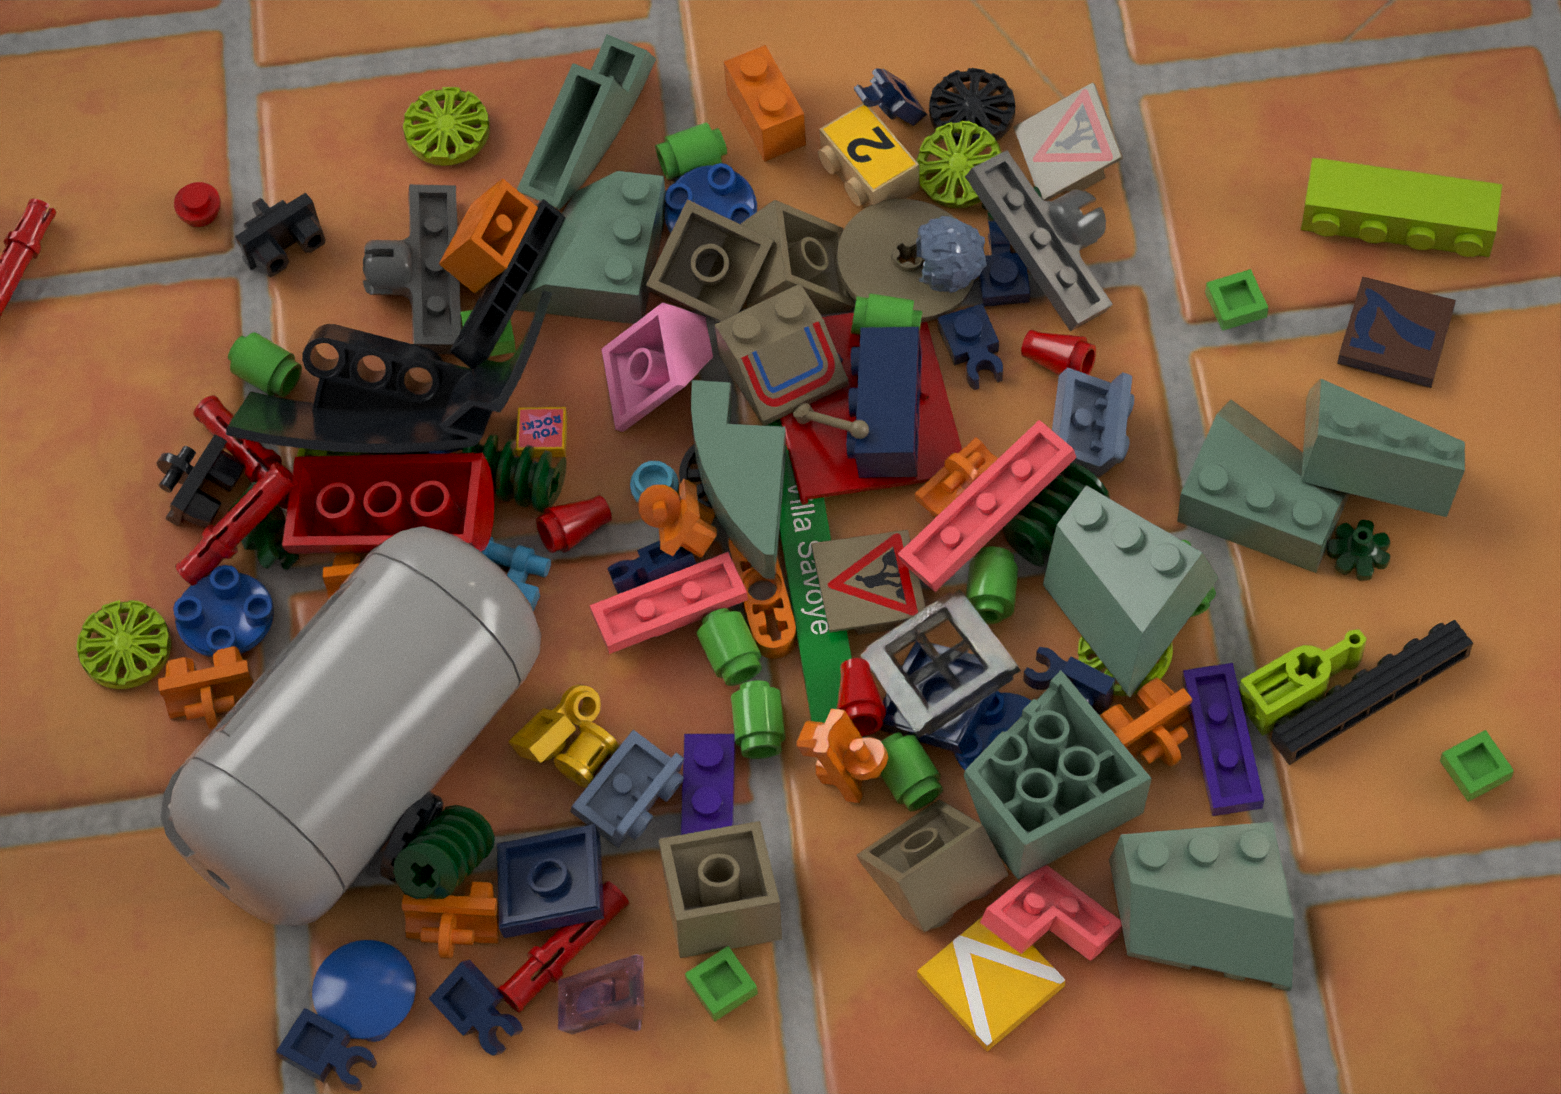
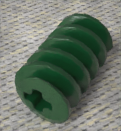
M492 433L484 445L480 444L479 441L476 446L462 449L461 453L484 454L490 467L494 494L496 493L500 500L509 502L514 498L517 505L526 508L532 504L535 511L544 513V509L552 507L561 493L566 474L567 462L565 457L560 460L556 468L552 467V452L545 450L538 462L534 461V447L527 445L521 455L517 456L516 441L511 439L506 442L501 451L498 450V435Z
M1071 462L1003 527L1004 536L1011 547L1025 560L1042 567L1044 559L1040 552L1050 556L1057 524L1086 485L1109 499L1110 494L1104 484L1091 471Z
M460 805L445 807L397 855L394 861L393 873L398 886L405 895L415 899H444L451 895L456 887L461 885L465 878L473 872L474 868L478 867L483 859L488 857L493 850L495 835L491 825L481 814L471 808Z

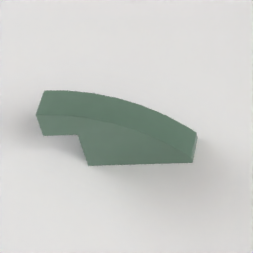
M606 34L591 70L572 63L517 190L521 194L538 201L545 199L554 208L560 210L583 185L616 138L639 97L656 58L645 49Z
M692 380L691 415L696 462L704 491L718 521L734 546L765 579H775L786 460L785 427L731 424V382Z

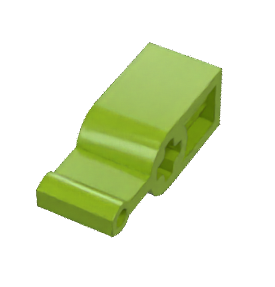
M1360 629L1347 632L1344 640L1325 651L1311 645L1297 647L1240 680L1239 692L1244 712L1262 736L1273 731L1275 723L1285 716L1292 718L1300 713V709L1309 701L1315 700L1318 702L1323 699L1327 692L1330 677L1344 669L1353 670L1358 667L1362 661L1367 640Z

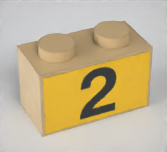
M862 103L819 129L821 147L818 150L819 159L828 173H836L841 178L848 196L855 205H863L867 208L886 200L906 199L919 191V164L870 107Z

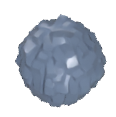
M941 216L940 218L930 219L927 224L921 225L918 228L917 235L919 236L916 239V257H922L925 260L922 269L923 278H919V282L929 285L932 290L949 293L956 292L958 289L968 286L971 280L976 279L981 274L983 268L987 266L983 249L985 238L980 236L978 230L971 225L965 224L957 218Z

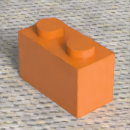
M761 46L724 61L727 95L764 162L805 146L804 112L767 46Z
M502 178L471 203L439 265L473 293H476L508 267L538 207Z

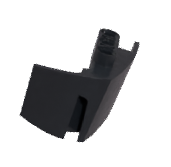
M542 292L527 332L513 357L504 362L487 359L474 369L444 362L437 352L426 347L336 324L319 326L313 331L302 353L305 369L311 375L319 378L314 403L279 398L250 391L229 423L226 435L273 445L335 452H428L476 446L484 435L492 412L500 413L522 376L539 335L552 293ZM321 343L332 345L337 350L339 357L335 359L322 357L318 353L316 345ZM368 355L379 357L384 362L386 369L381 371L369 369L364 364L363 357ZM415 367L426 369L431 374L433 380L427 383L415 381L411 377L409 370Z

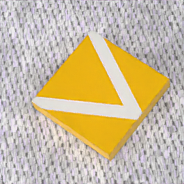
M981 917L917 970V978L984 1050L988 1052L1065 987V979L1033 945L1020 954L980 923Z

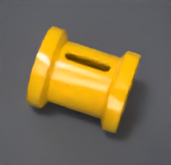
M588 720L583 721L579 726L580 734L566 753L558 754L554 759V765L564 776L584 788H587L594 779L593 774L608 754L613 755L620 747L612 735L599 725Z

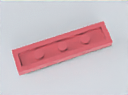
M1038 420L898 553L901 562L936 592L1076 459L1074 449L1043 422Z

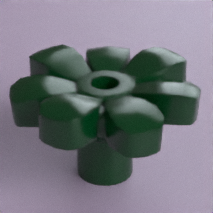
M1360 520L1355 530L1350 524L1343 523L1336 528L1335 537L1337 539L1329 540L1327 555L1332 559H1337L1335 568L1343 575L1349 574L1355 568L1358 580H1370L1374 573L1373 566L1381 570L1385 569L1390 562V554L1386 552L1390 546L1388 535L1383 532L1373 535L1374 524L1370 520Z

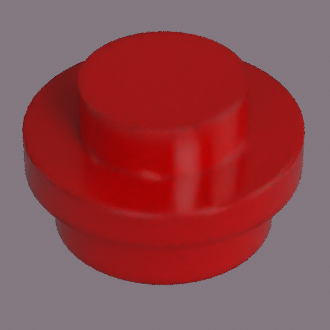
M194 182L184 186L174 198V209L177 216L183 222L193 227H203L212 223L216 219L221 207L218 191L212 185L204 182Z

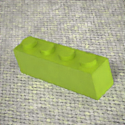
M1312 157L1301 230L1311 231L1321 236L1339 235L1359 238L1369 243L1387 242L1408 245L1417 250L1436 249L1456 252L1465 257H1490L1497 230L1502 184Z

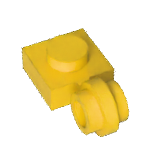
M577 684L569 687L562 695L560 703L553 710L542 708L508 741L520 757L538 763L555 757L565 747L566 739L576 730L573 724L581 725L583 721L588 720L592 722L596 719L601 707L598 693L586 685ZM582 699L583 705L582 708L578 711V704Z

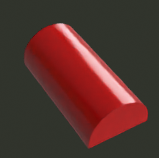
M483 453L298 456L294 459L292 474L297 479L298 485L289 494L282 543L283 548L290 554L370 553L374 548L400 531L422 526L438 529L457 536L479 551L485 550L489 543L494 521V488L490 467Z

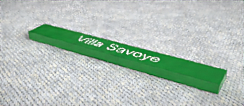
M780 419L766 425L782 427ZM786 445L779 532L796 625L811 721L825 723L830 710L837 709L841 679L840 666L844 661L852 659L847 630L829 633L811 543L831 541L824 497L809 499L807 504H801Z

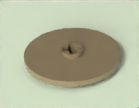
M912 199L886 200L860 211L844 228L840 236L836 255L838 274L849 295L855 301L857 296L869 298V293L914 300L913 310L922 311L921 322L932 321L954 311L968 297L975 279L971 280L968 286L958 289L956 292L949 293L932 290L929 285L919 282V278H923L922 269L925 260L922 257H916V239L919 236L917 235L918 228L921 225L927 224L930 219L940 218L941 216L954 217L935 205ZM901 256L905 260L913 257L916 259L915 265L909 261L901 264L898 262L899 257Z

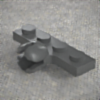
M1008 150L971 168L965 178L1070 332L1105 313L1113 304L1079 253L1080 250L1097 242V239L1105 233L1106 218L1102 207L1096 208L1085 215L1080 210L1095 202L1096 198L1087 191L1073 190L1053 201H1044L1038 196Z
M409 184V237L404 240H370L366 243L363 258V273L366 280H363L365 291L370 295H398L408 298L412 308L413 344L429 348L438 354H452L449 351L461 331L460 282L441 267L439 262L458 229L456 185Z

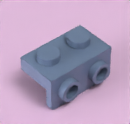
M1067 368L1058 378L1052 431L1074 449L1076 459L1072 463L1083 466L1095 476L1101 477L1114 465L1121 463L1129 449L1130 440L1126 436L1127 419L1134 406V395L1131 394L1132 375L1122 372L1110 383Z
M632 730L575 801L570 812L587 825L596 824L600 835L617 848H620L628 836L636 841L654 818L648 812L659 797L667 802L683 782L684 777L679 772L685 758L677 752L672 758L635 730Z

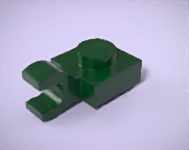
M254 481L249 486V488L239 497V499L229 508L228 512L257 483L256 481ZM279 503L241 542L245 550H257V558L263 568L269 569L279 559L283 569L289 570L299 559V554H290L282 546L283 535L279 532V529L285 524L286 519Z

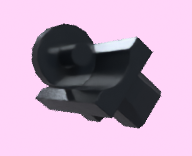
M306 192L288 204L281 200L272 207H269L262 198L254 201L252 207L256 217L244 223L246 230L235 236L243 253L242 259L248 268L253 270L258 267L269 277H273L286 269L289 260L284 250L297 242L305 253H311L326 242L314 202Z
M214 434L194 467L190 462L196 452L188 446H183L177 456L171 453L161 454L156 463L165 476L160 482L159 487L171 493L177 483L183 484L170 504L171 510L166 516V520L176 526H179L183 518L203 528H207L211 524L222 502L201 491L206 481L209 480L230 492L245 467L236 458L224 451L227 444L225 439Z

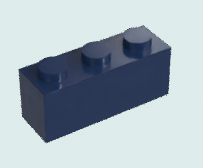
M919 327L861 328L860 346L851 348L852 376H858V388H849L850 417H856V420L865 421L869 426L868 435L863 439H856L847 431V458L856 459L859 478L917 477L922 347Z

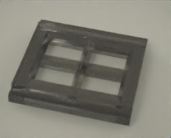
M960 589L953 594L951 592L947 593L867 646L868 650L860 655L862 659L869 662L872 674L918 738L926 733L928 735L932 734L1012 681V676L1021 671L1017 663ZM949 620L963 640L940 655L926 637V634ZM915 641H918L932 661L908 676L894 655ZM971 650L986 671L965 685H962L948 664ZM940 671L954 692L931 707L916 686Z

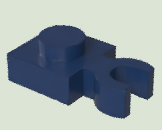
M982 303L938 317V329L954 366L968 362L967 382L973 390L979 389L978 372L980 370L991 371L997 383L1003 381V363L997 355L993 354L999 351V340Z
M659 540L637 550L640 557L634 560L616 562L607 569L617 593L620 594L697 563L692 552L681 546L674 556L662 551Z
M471 960L460 962L428 998L463 1036L472 1034L477 1029L479 1032V1042L482 1048L490 1055L495 1056L506 1050L505 1046L499 1042L496 1036L499 1026L511 1037L523 1031V1027L516 1017L510 1014H501L495 1008L504 996Z
M307 1008L303 1009L276 1050L280 1059L321 1082L325 1081L331 1070L337 1072L341 1083L352 1091H360L362 1088L360 1079L349 1074L352 1065L359 1062L365 1063L372 1068H375L377 1065L374 1055L367 1048L361 1046L346 1048L351 1040L349 1031Z

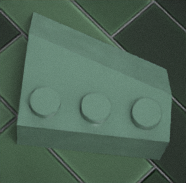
M616 171L578 190L562 212L565 219L515 310L535 312L542 292L547 291L551 292L552 296L546 314L635 324L643 318L650 293L646 284L656 265L665 222L666 190L664 176Z
M1320 379L1309 390L1306 398L1301 482L1447 517L1465 472V442L1333 383Z
M1231 399L1217 413L1182 489L1177 522L1316 573L1350 493L1301 482L1303 452Z
M1086 485L1057 524L1043 586L1130 698L1219 578L1203 552Z
M1062 670L1050 681L1049 688L1037 700L1033 699L1022 710V716L1007 732L1002 731L964 772V778L981 824L984 826L999 857L1018 880L1143 814L1152 779Z
M1273 822L1120 835L1109 858L1128 956L1185 969H1191L1192 966L1224 972V977L1244 981L1247 977L1272 983V988L1286 991L1292 989L1294 916Z

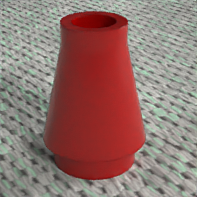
M1029 330L1022 343L1021 355L1035 361L1058 376L1067 368L1090 375L1096 359V346L1088 343L1087 338L1084 336L1042 333Z
M601 495L587 500L545 508L544 514L536 518V528L542 543L550 553L559 550L566 553L602 525L611 522L612 514L606 500Z
M861 658L846 660L840 666L841 679L837 709L845 710L861 736H868L877 732L882 727V720L886 716V709L872 677L869 662Z

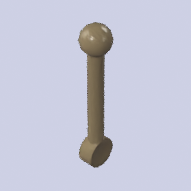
M808 403L799 405L793 412L794 417L800 424H805L809 421L818 422L849 431L856 439L865 438L869 432V426L863 420L850 422L814 412Z

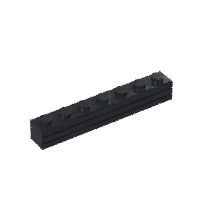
M545 199L535 204L538 209L508 267L486 284L449 351L471 369L476 368L491 355L565 219V216Z
M1456 620L1446 625L1444 623L1437 624L1429 631L1428 636L1421 640L1418 638L1412 639L1403 647V651L1396 655L1392 653L1387 654L1380 659L1375 668L1370 671L1367 669L1359 671L1352 677L1350 683L1343 687L1341 684L1334 686L1326 693L1325 698L1318 702L1311 700L1300 709V713L1292 718L1285 716L1278 720L1273 728L1271 742L1289 765L1293 764L1318 747L1469 657L1473 646L1472 640L1460 628Z

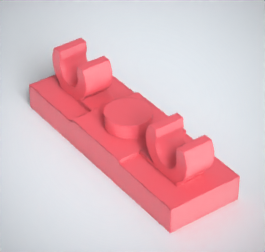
M726 552L590 605V610L608 653L611 654L654 636L658 637L701 620L715 610L729 608L747 601L748 597L729 552Z

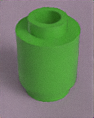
M707 122L665 136V142L655 145L659 164L667 180L676 177L679 179L685 173L698 167L722 163L721 156L727 154V147L719 128L712 130Z
M869 293V298L857 296L851 334L860 335L861 328L919 327L920 330L922 311L913 310L914 300L872 293Z
M256 332L250 333L246 337H239L232 345L228 354V360L231 361V373L270 396L274 394L280 397L287 396L296 386L301 376L302 365L295 361L294 354Z
M995 546L981 548L975 554V558L969 563L965 609L982 623H999L1014 613L1018 566L1014 562V555L1007 549Z
M721 608L709 613L702 619L703 625L698 629L697 637L716 676L723 678L726 685L735 686L755 677L762 670L759 662L761 652L741 612H729L727 608Z
M755 680L740 685V690L731 695L735 744L741 747L742 756L745 758L764 759L776 756L781 753V743L786 739L781 692L777 688L770 687L767 681Z
M895 733L881 741L887 750L888 761L880 776L898 804H905L909 811H916L940 796L943 792V787L939 783L941 775L915 735L903 736L902 733Z

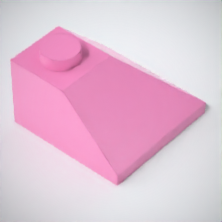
M662 302L601 349L615 430L624 432L676 394L713 358L705 316Z

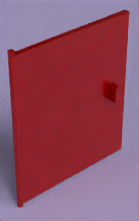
M854 313L822 317L836 352L843 358L841 364L848 378L849 385L809 404L814 412L854 422L856 417H850L849 388H858V376H852L851 348L860 346V335L851 334ZM921 322L919 330L922 347L917 477L859 478L856 459L847 458L846 430L814 421L800 424L792 412L780 418L782 427H785L786 445L802 505L807 504L809 499L926 483L945 466V460L952 453L958 454L962 450L927 322Z

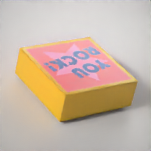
M566 407L518 408L517 456H520L524 448L530 445L534 447V458L541 457L545 450L552 452V457H566Z

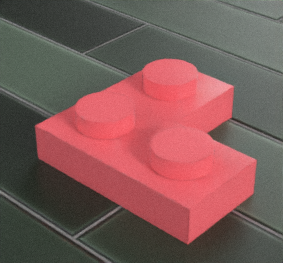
M1048 865L1021 879L986 908L980 921L982 925L1020 954L1050 930L1089 961H1092L1117 939L1122 930L1120 919Z

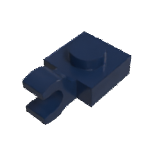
M876 68L872 71L874 77L870 80L871 86L864 88L861 85H856L854 87V91L865 106L873 107L878 105L892 120L899 117L914 126L927 115L905 81L885 69Z
M988 221L990 255L985 256L987 266L983 268L979 275L982 304L986 307L1029 303L1030 288L1027 267L1017 253L1010 252V242L995 221Z
M1039 647L1036 651V661L1049 668L1046 672L1038 673L1028 667L1024 671L1023 681L1029 687L1036 690H1046L1050 686V681L1062 670L1099 715L1107 711L1113 702L1114 678L1073 657L1065 661L1049 648Z

